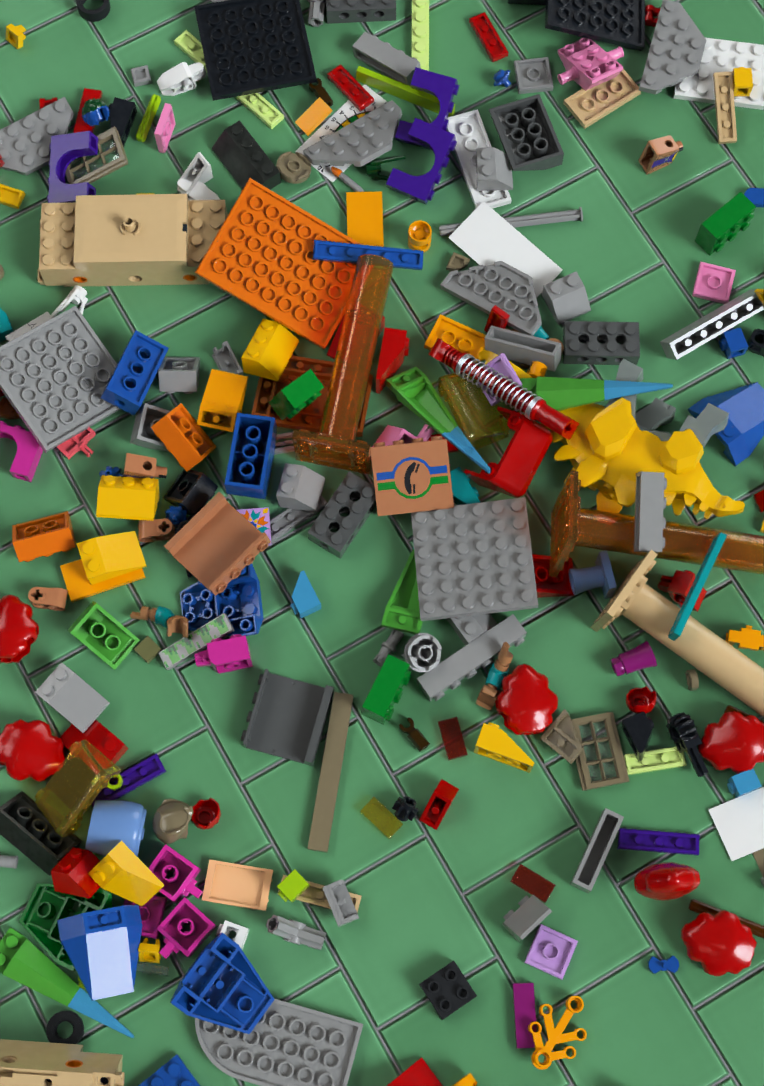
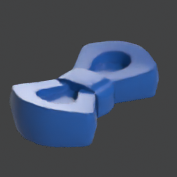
M673 955L667 960H659L652 956L648 961V968L653 974L667 970L676 973L679 968V961Z

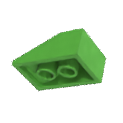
M94 601L89 604L67 630L114 670L140 641Z

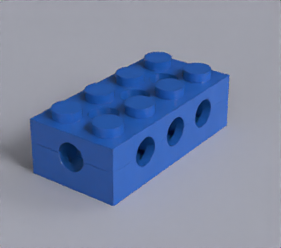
M135 330L100 398L134 416L141 407L169 348Z

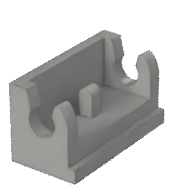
M227 341L222 343L221 349L213 348L212 357L220 371L244 375Z
M338 880L322 887L338 927L359 919L344 880Z

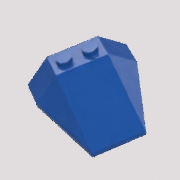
M758 382L703 398L688 408L689 413L694 418L699 416L708 403L729 413L727 426L715 435L725 445L726 448L723 453L734 466L748 458L764 436V389Z
M221 932L203 949L180 980L170 1003L188 1016L250 1034L275 999L240 946Z

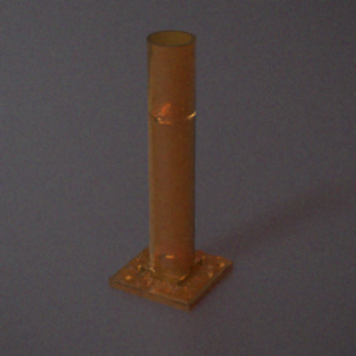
M365 254L357 259L318 433L315 432L313 434L306 429L293 430L292 440L296 460L370 475L371 447L365 441L357 440L355 442L394 268L393 263L384 257Z
M570 471L551 510L550 577H557L560 570L563 571L565 561H568L569 554L573 552L574 546L645 556L648 553L634 552L635 516L580 508L581 497L578 496V491L581 487V480H578V471ZM666 521L665 529H663L665 547L662 549V552L657 553L658 555L655 558L701 565L713 539L722 532L727 537L713 567L764 575V536Z

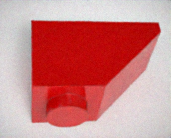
M441 779L419 820L437 830L459 789Z

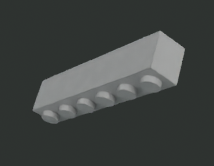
M748 290L660 341L666 357L677 360L762 311L764 305L754 292L755 290Z
M512 614L439 663L434 669L418 677L416 683L429 701L433 699L437 701L445 695L444 692L449 688L454 690L461 685V680L466 677L470 679L477 674L476 670L491 665L493 663L492 659L499 655L504 642H507L510 647L513 645L517 647L525 641L524 638L527 632L514 614Z

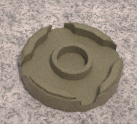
M292 151L281 154L276 164L281 179L288 183L300 184L310 177L311 162L306 156L298 152L296 154L291 153Z

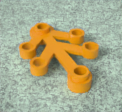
M570 996L566 1000V1010L555 1028L552 1019V1006L542 1004L539 1007V1013L544 1018L548 1038L544 1046L540 1034L542 1031L541 1024L539 1022H531L528 1025V1031L532 1034L535 1045L531 1061L537 1069L544 1070L554 1060L563 1058L573 1059L576 1056V1050L572 1046H566L561 1051H551L555 1044L586 1039L587 1032L583 1028H576L573 1032L562 1034L573 1014L582 1011L584 1002L581 997ZM571 1001L576 1002L574 1009L570 1005ZM544 1006L548 1007V1014L543 1013ZM533 1024L538 1026L537 1032H533ZM579 1030L583 1033L581 1039L577 1037V1032ZM567 1049L572 1050L570 1057L566 1054ZM540 1054L544 1056L542 1063L538 1060Z

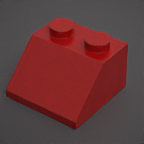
M73 847L51 870L54 890L90 899L100 886L88 873L100 860L89 850Z

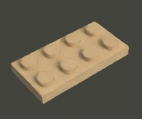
M623 69L615 78L587 91L582 88L566 98L563 104L580 125L586 129L640 95L641 91H639L638 85Z

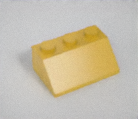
M263 318L241 357L243 372L278 381L295 351L299 339L278 322Z
M102 475L98 486L96 517L154 521L160 498L159 479Z

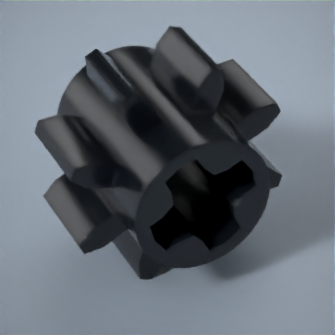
M408 796L403 797V799L399 797L392 809L396 810L394 813L395 817L404 822L408 819L412 821L419 811L416 808V801Z

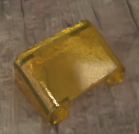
M455 373L438 378V391L441 397L444 396V400L448 402L459 428L475 450L508 437L510 430L507 426L508 420L504 419L503 415L496 410L497 404L495 406L490 405L481 387L477 388L476 385L472 384V381L468 382L467 379H463Z
M82 740L79 743L76 741L69 748L70 753L47 785L35 795L36 805L56 833L62 838L77 832L82 825L80 822L83 820V814L103 788L107 787L111 776L116 778L121 772L118 766L87 740Z

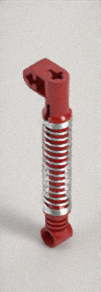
M437 338L429 352L430 356L452 368L458 376L467 379L468 382L472 381V384L476 385L477 388L481 387L482 391L486 390L487 394L491 393V396H495L496 399H500L501 402L510 405V408L515 407V411L520 410V414H524L526 418L539 421L568 440L571 439L580 424L547 405L542 397L533 394L532 391H528L527 388H523L517 382H513L512 379L485 365L484 362H480L479 359H475L474 356L468 353H461Z

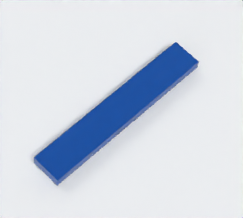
M314 240L312 260L422 270L424 251Z

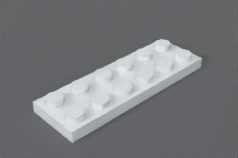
M478 109L448 117L449 125L447 131L455 134L457 144L454 151L475 209L483 201L492 209L511 204L512 200L508 190L477 191L476 150L477 148L492 147Z

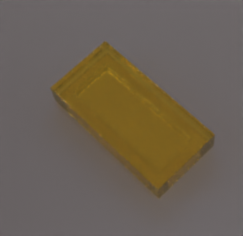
M375 797L360 811L389 840L403 826V823Z

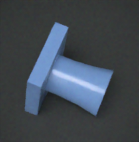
M607 550L599 552L595 561L596 566L568 570L570 586L574 595L602 587L603 595L606 599L611 598L617 588Z

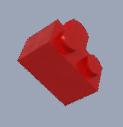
M676 570L673 577L662 575L661 582L658 583L657 587L663 592L670 593L669 596L672 600L682 607L695 579V574L688 570H684V572ZM704 587L694 605L693 611L698 612L707 592Z

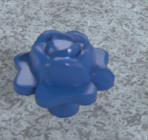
M500 69L493 77L495 80L494 86L504 85L506 88L509 87L511 84L508 80L510 70L504 71Z
M170 506L169 509L165 510V519L170 520L173 525H179L182 521L187 520V511L182 510L181 506Z

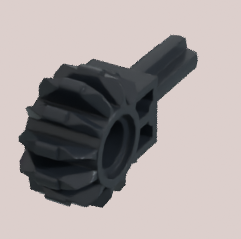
M684 712L671 716V718L667 719L668 724L666 725L668 728L667 733L671 737L670 739L674 741L679 753L686 751L697 776L706 775L708 770L697 749V745L702 744V741L696 731L697 727L694 724V720H691L689 714L686 715Z

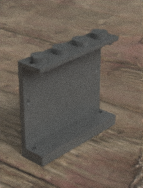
M265 669L264 674L259 676V691L255 692L252 703L255 704L253 711H249L247 716L248 728L243 730L241 736L244 748L313 766L334 694V687L328 685L325 688L272 674L269 673L268 669Z

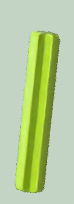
M153 94L136 134L137 141L145 142L161 102L159 95Z

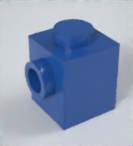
M741 327L725 331L719 340L720 348L722 351L724 350L727 359L744 355L749 347Z

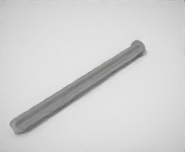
M579 207V209L507 217L504 219L514 228L575 220L582 222L583 211L582 207ZM462 223L440 225V236L451 235Z

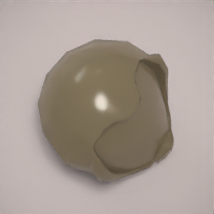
M165 799L153 817L152 825L156 837L164 844H172L179 839H186L193 807L176 799Z

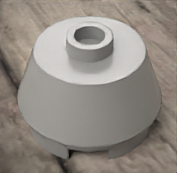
M418 633L412 636L406 643L404 657L413 670L428 672L440 663L442 647L439 641L432 635Z

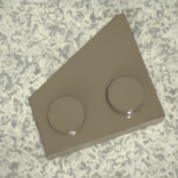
M565 709L540 737L543 742L570 764L584 750L570 715Z

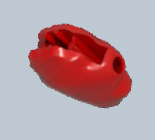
M10 594L0 599V663L7 664L12 662L19 663L22 658L29 654L30 645L36 641L39 635V626L32 619L33 610L31 606L23 603L17 596Z
M527 664L518 665L511 674L503 678V691L496 697L495 701L497 712L504 717V725L512 730L515 735L540 734L552 723V713L558 707V697L549 689L548 678Z
M739 711L723 713L719 722L710 723L705 727L704 735L701 738L702 744L698 745V751L701 757L709 761L715 769L720 771L729 768L736 774L753 769L756 763L764 762V723L760 722L757 717L753 715L744 716Z
M19 719L14 723L6 724L3 732L0 734V764L6 766L7 774L15 780L22 781L32 778L38 782L44 781L49 776L59 773L66 765L63 741L52 735L49 724L41 720L26 722Z
M674 862L653 864L641 870L634 877L636 892L654 900L680 898L695 890L700 884V875L695 868Z
M725 910L715 915L703 912L693 921L685 924L681 930V938L686 946L689 959L700 962L705 973L713 976H722L727 972L738 974L744 968L750 967L757 942L752 935L751 928L741 924L736 914Z

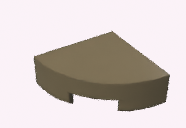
M453 252L446 270H462L469 264L470 258Z

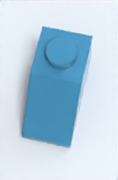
M301 571L291 597L293 603L290 606L295 615L299 614L300 618H303L322 608L305 571Z

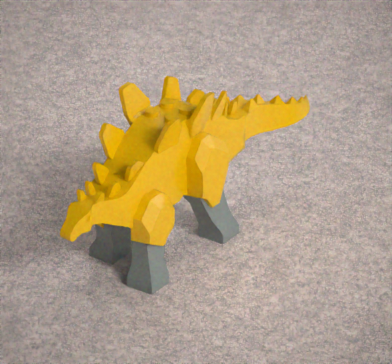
M484 349L479 352L478 356L479 360L485 361L486 365L496 358L498 354ZM623 358L619 364L616 381L642 382L644 379L643 368ZM510 362L519 379L532 378L521 368ZM637 394L610 399L606 407L591 403L559 411L580 423L570 440L549 429L553 434L552 442L562 441L564 446L555 451L554 459L556 461H567L570 459L573 465L564 481V486L568 491H572L579 486L588 487L593 491L598 489L599 492L596 495L597 518L601 521L611 523L623 506L631 507L635 503L636 473L641 471L665 473L664 478H667V487L664 489L666 506L672 505L673 513L676 516L682 513L685 506L690 507L694 505L692 514L696 515L700 511L705 512L704 519H708L712 514L717 517H724L744 511L745 503L743 501H735L729 496H723L713 487L699 462L704 454L703 448L710 437L724 430L729 419L728 412L710 403L707 404L697 418L688 415L680 430L674 431L673 434L665 431H656V429L673 421L676 408L655 397L650 405L636 413Z

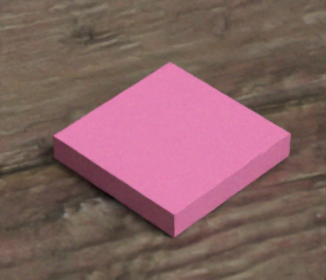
M165 103L154 132L158 151L164 154L176 125L172 106L168 103Z
M700 261L692 296L722 304L728 303L736 270Z

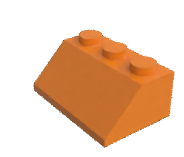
M182 403L151 426L154 434L160 438L166 449L173 454L179 465L186 472L201 462L216 448V445L200 425H197L196 420Z
M66 511L13 525L12 543L18 561L29 562L37 557H48L56 552H67L75 548V536L69 512Z

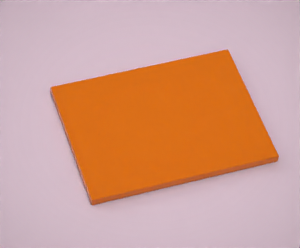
M249 178L195 274L320 348L325 349L370 270L371 265L312 260L314 240L350 244L360 243Z

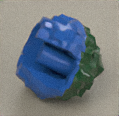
M93 98L85 102L82 108V118L85 123L94 126L99 125L100 121L109 120V108L103 101Z

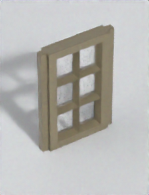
M115 126L97 135L98 155L79 157L68 165L65 174L69 184L84 182L91 184L128 164L120 135Z
M613 712L571 719L584 748L575 759L582 791L629 782Z

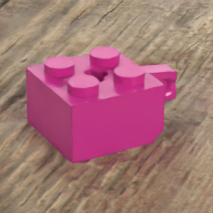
M242 634L232 635L230 639L222 640V638L213 639L211 643H206V650L194 654L197 667L212 666L213 670L219 674L253 667L246 635L242 636Z
M165 844L149 866V870L165 885L159 892L176 904L183 895L187 897L189 893L199 899L203 891L195 886L198 882L195 878L201 870ZM168 871H174L175 877L169 878Z
M184 897L157 928L166 937L163 940L166 945L159 954L167 959L173 951L176 954L181 951L190 958L217 926ZM185 923L188 924V925L191 923V925H190L191 931H190V932H188V931L183 932L184 929H185V928L183 927V925H184Z

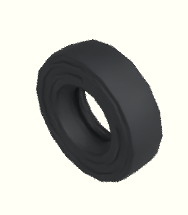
M72 1011L55 1013L50 1018L46 1027L48 1041L50 1043L78 1044L84 1035L82 1019ZM64 1021L71 1023L73 1026L72 1035L68 1038H61L57 1032L59 1024Z

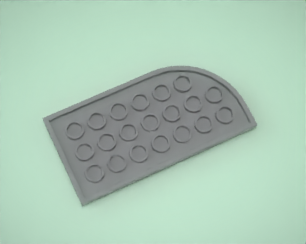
M278 999L272 1002L250 1034L195 1018L198 1041L208 1059L225 1074L259 1086H347L363 1028L362 1023Z

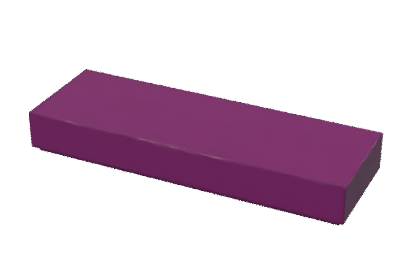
M514 983L512 985L516 1048H535L533 1036L528 1031V1025L531 1022H536L534 983ZM536 1024L532 1026L533 1032H537Z

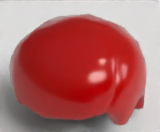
M647 686L629 690L626 695L627 707L636 714L651 712L656 705V692H651Z
M213 798L208 800L200 799L193 806L192 823L199 829H211L218 824L221 817L219 804Z

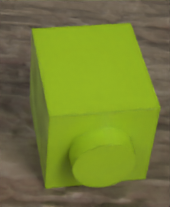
M294 869L277 886L280 890L277 894L285 902L289 900L293 903L310 885Z

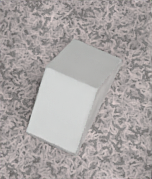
M201 152L196 154L181 176L182 179L184 178L191 183H194L195 180L206 183L213 178L211 165Z

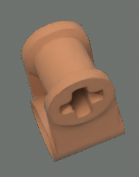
M165 518L154 519V521L139 520V541L170 540L175 535V527L170 520Z
M33 587L28 593V598L35 608L64 611L68 591L55 587Z

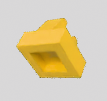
M9 24L6 26V40L16 49L22 48L23 40L26 38L23 32L26 29L22 25L14 26Z
M145 938L139 944V962L160 964L161 954L159 952L161 948L159 939H156L155 944H148V938Z

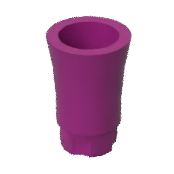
M648 641L610 659L616 676L627 675L641 669L657 666L655 655Z

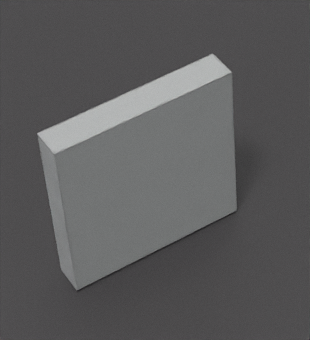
M548 57L514 61L518 94L553 91L554 86Z

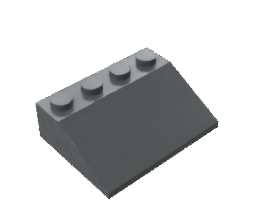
M540 94L489 109L513 171L546 170L562 165L564 152Z

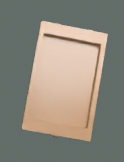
M209 859L202 901L266 911L273 870Z

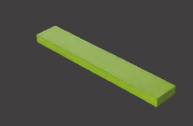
M358 66L356 81L439 114L440 102L434 95L413 89L409 85ZM455 104L452 113H449L448 117L454 116Z

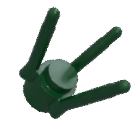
M406 156L372 160L366 164L367 175H372V179L388 180V176L378 174V172H381V164L405 159Z

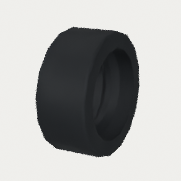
M76 0L79 14L87 21H100L106 18L110 12L109 0H103V5L96 10H87L83 7L87 0Z

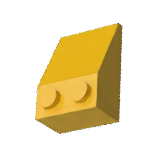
M135 531L94 537L76 543L91 585L147 567Z
M488 722V724L483 723L474 753L530 773L534 762L502 729H499V725Z
M122 841L88 873L102 889L140 906L146 904L165 886Z

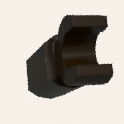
M317 78V86L309 83V89L314 92L316 98L320 97L331 107L333 100L326 89L322 87L321 79Z
M407 718L410 727L404 728L400 724L399 728L403 733L408 734L409 740L419 752H422L430 743L418 728H414V721L411 718Z

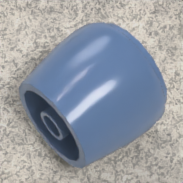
M96 800L85 849L105 857L122 841L138 857L140 842L143 840L145 832L143 827L147 810L140 803L132 801Z

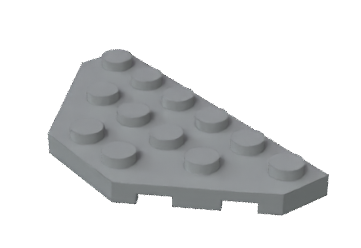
M662 1L639 91L656 95L662 92V89L668 86L672 87L682 82L684 78L690 75L693 76L699 71L706 39L679 2Z
M65 97L0 130V155L5 163L0 169L16 171L27 176L49 164L51 136L67 134L68 126L74 116Z
M391 100L304 149V156L313 165L330 163V166L354 164V167H362L392 149V141L397 132L399 119L402 117V110Z
M497 261L493 265L488 266L478 265L469 267V270L460 272L458 270L450 271L440 284L442 290L488 315L495 305L510 315L507 325L523 334L534 336L542 325L532 277L503 261Z

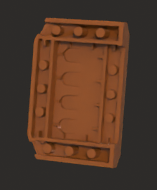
M292 355L278 381L259 377L251 414L274 417L278 427L348 438L363 436L373 376L364 373L362 368L357 365ZM311 369L324 386L320 391L322 395L290 420L288 418L281 420L269 402L280 390Z

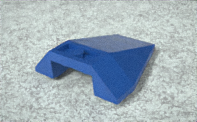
M252 563L246 566L236 579L231 580L227 584L226 589L216 596L199 581L180 592L182 616L189 620V631H195L225 613L235 630L227 636L235 634L250 636L259 633L264 618L260 582Z
M123 905L81 913L57 920L60 942L92 1001L134 992L139 955L138 948L142 932L139 905Z

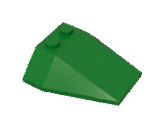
M37 883L19 922L57 964L75 972L76 970L60 942L57 920L81 913L112 908V894L99 888L88 899L57 892L54 890L53 884Z

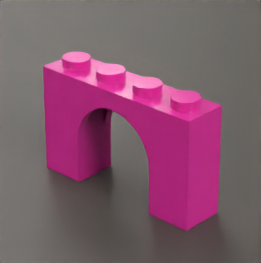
M0 421V438H8L17 443V452L10 468V473L14 478L32 482L43 449L30 431H26L21 426L14 425L12 427Z

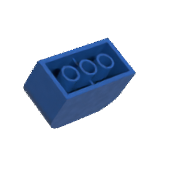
M237 413L224 483L227 494L266 499L277 439V426L274 417Z

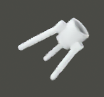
M75 285L51 316L54 318L59 311L63 312L70 302L76 305L81 303L79 311L83 315L85 304L88 301L85 297L87 291Z

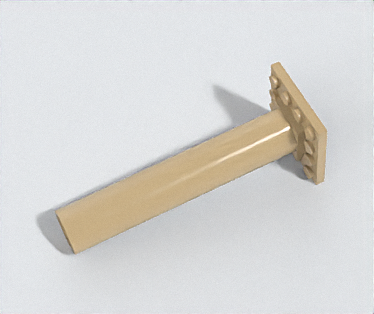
M650 550L633 567L590 628L596 632L601 628L605 629L615 618L623 615L764 717V669L692 616H689L680 637L675 641L668 638L680 608L646 584L648 578L645 575L656 564L654 559L658 555L653 550Z

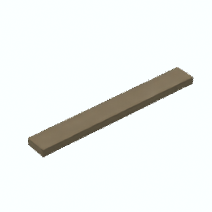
M334 692L308 850L328 852L354 698L352 694Z

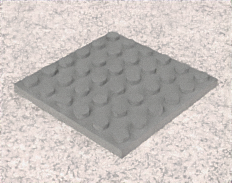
M77 306L0 346V389L45 453L120 410V408L100 398L117 363Z
M525 497L456 505L454 508L411 513L421 621L539 608Z

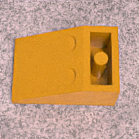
M211 369L200 405L197 425L234 432L237 413H242L248 376Z

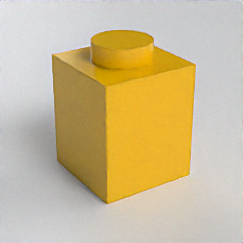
M744 67L734 68L732 71L734 97L750 96L753 88L752 69Z

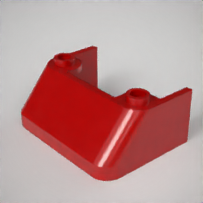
M498 406L496 410L508 420L507 426L512 431H515L499 464L493 462L487 464L490 467V474L483 469L480 474L467 469L464 470V473L479 486L519 498L526 493L553 440V434L536 421L526 418L524 414Z

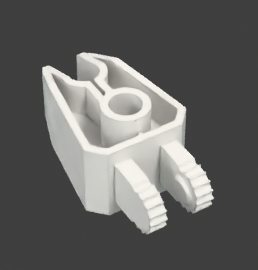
M182 62L164 72L157 80V84L162 95L175 96L195 89L197 86L196 82L204 78L207 73L200 62L189 66L186 62Z
M184 178L179 179L177 182L178 192L187 194L188 200H220L218 195L202 182L195 180L194 183H191Z

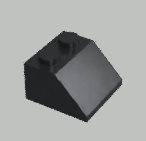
M183 469L163 499L175 507L181 506L182 510H186L188 515L195 516L206 505L208 500L214 496L218 486L202 472L194 470L186 472Z

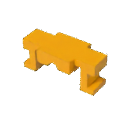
M746 625V628H741L739 631L729 630L726 633L725 641L732 646L735 643H739L738 648L758 651L760 647V650L764 651V635H761L759 630H753L752 626Z

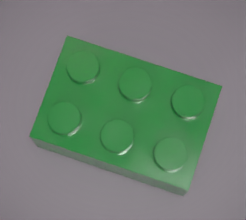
M742 192L738 193L701 224L695 242L709 256L714 252L718 253L727 241L731 242L735 239L740 230L745 231L749 227V221L754 217L753 212L756 206Z
M309 369L280 390L269 404L281 420L285 418L290 420L321 396L320 391L324 386L314 372Z
M388 654L362 706V715L383 725L386 720L390 721L394 712L393 705L394 703H399L403 694L402 687L403 685L407 686L411 678L410 664Z

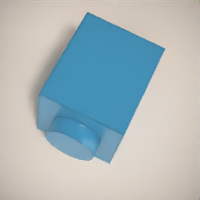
M754 769L730 777L728 779L729 783H727L730 793L734 794L735 798L762 787Z

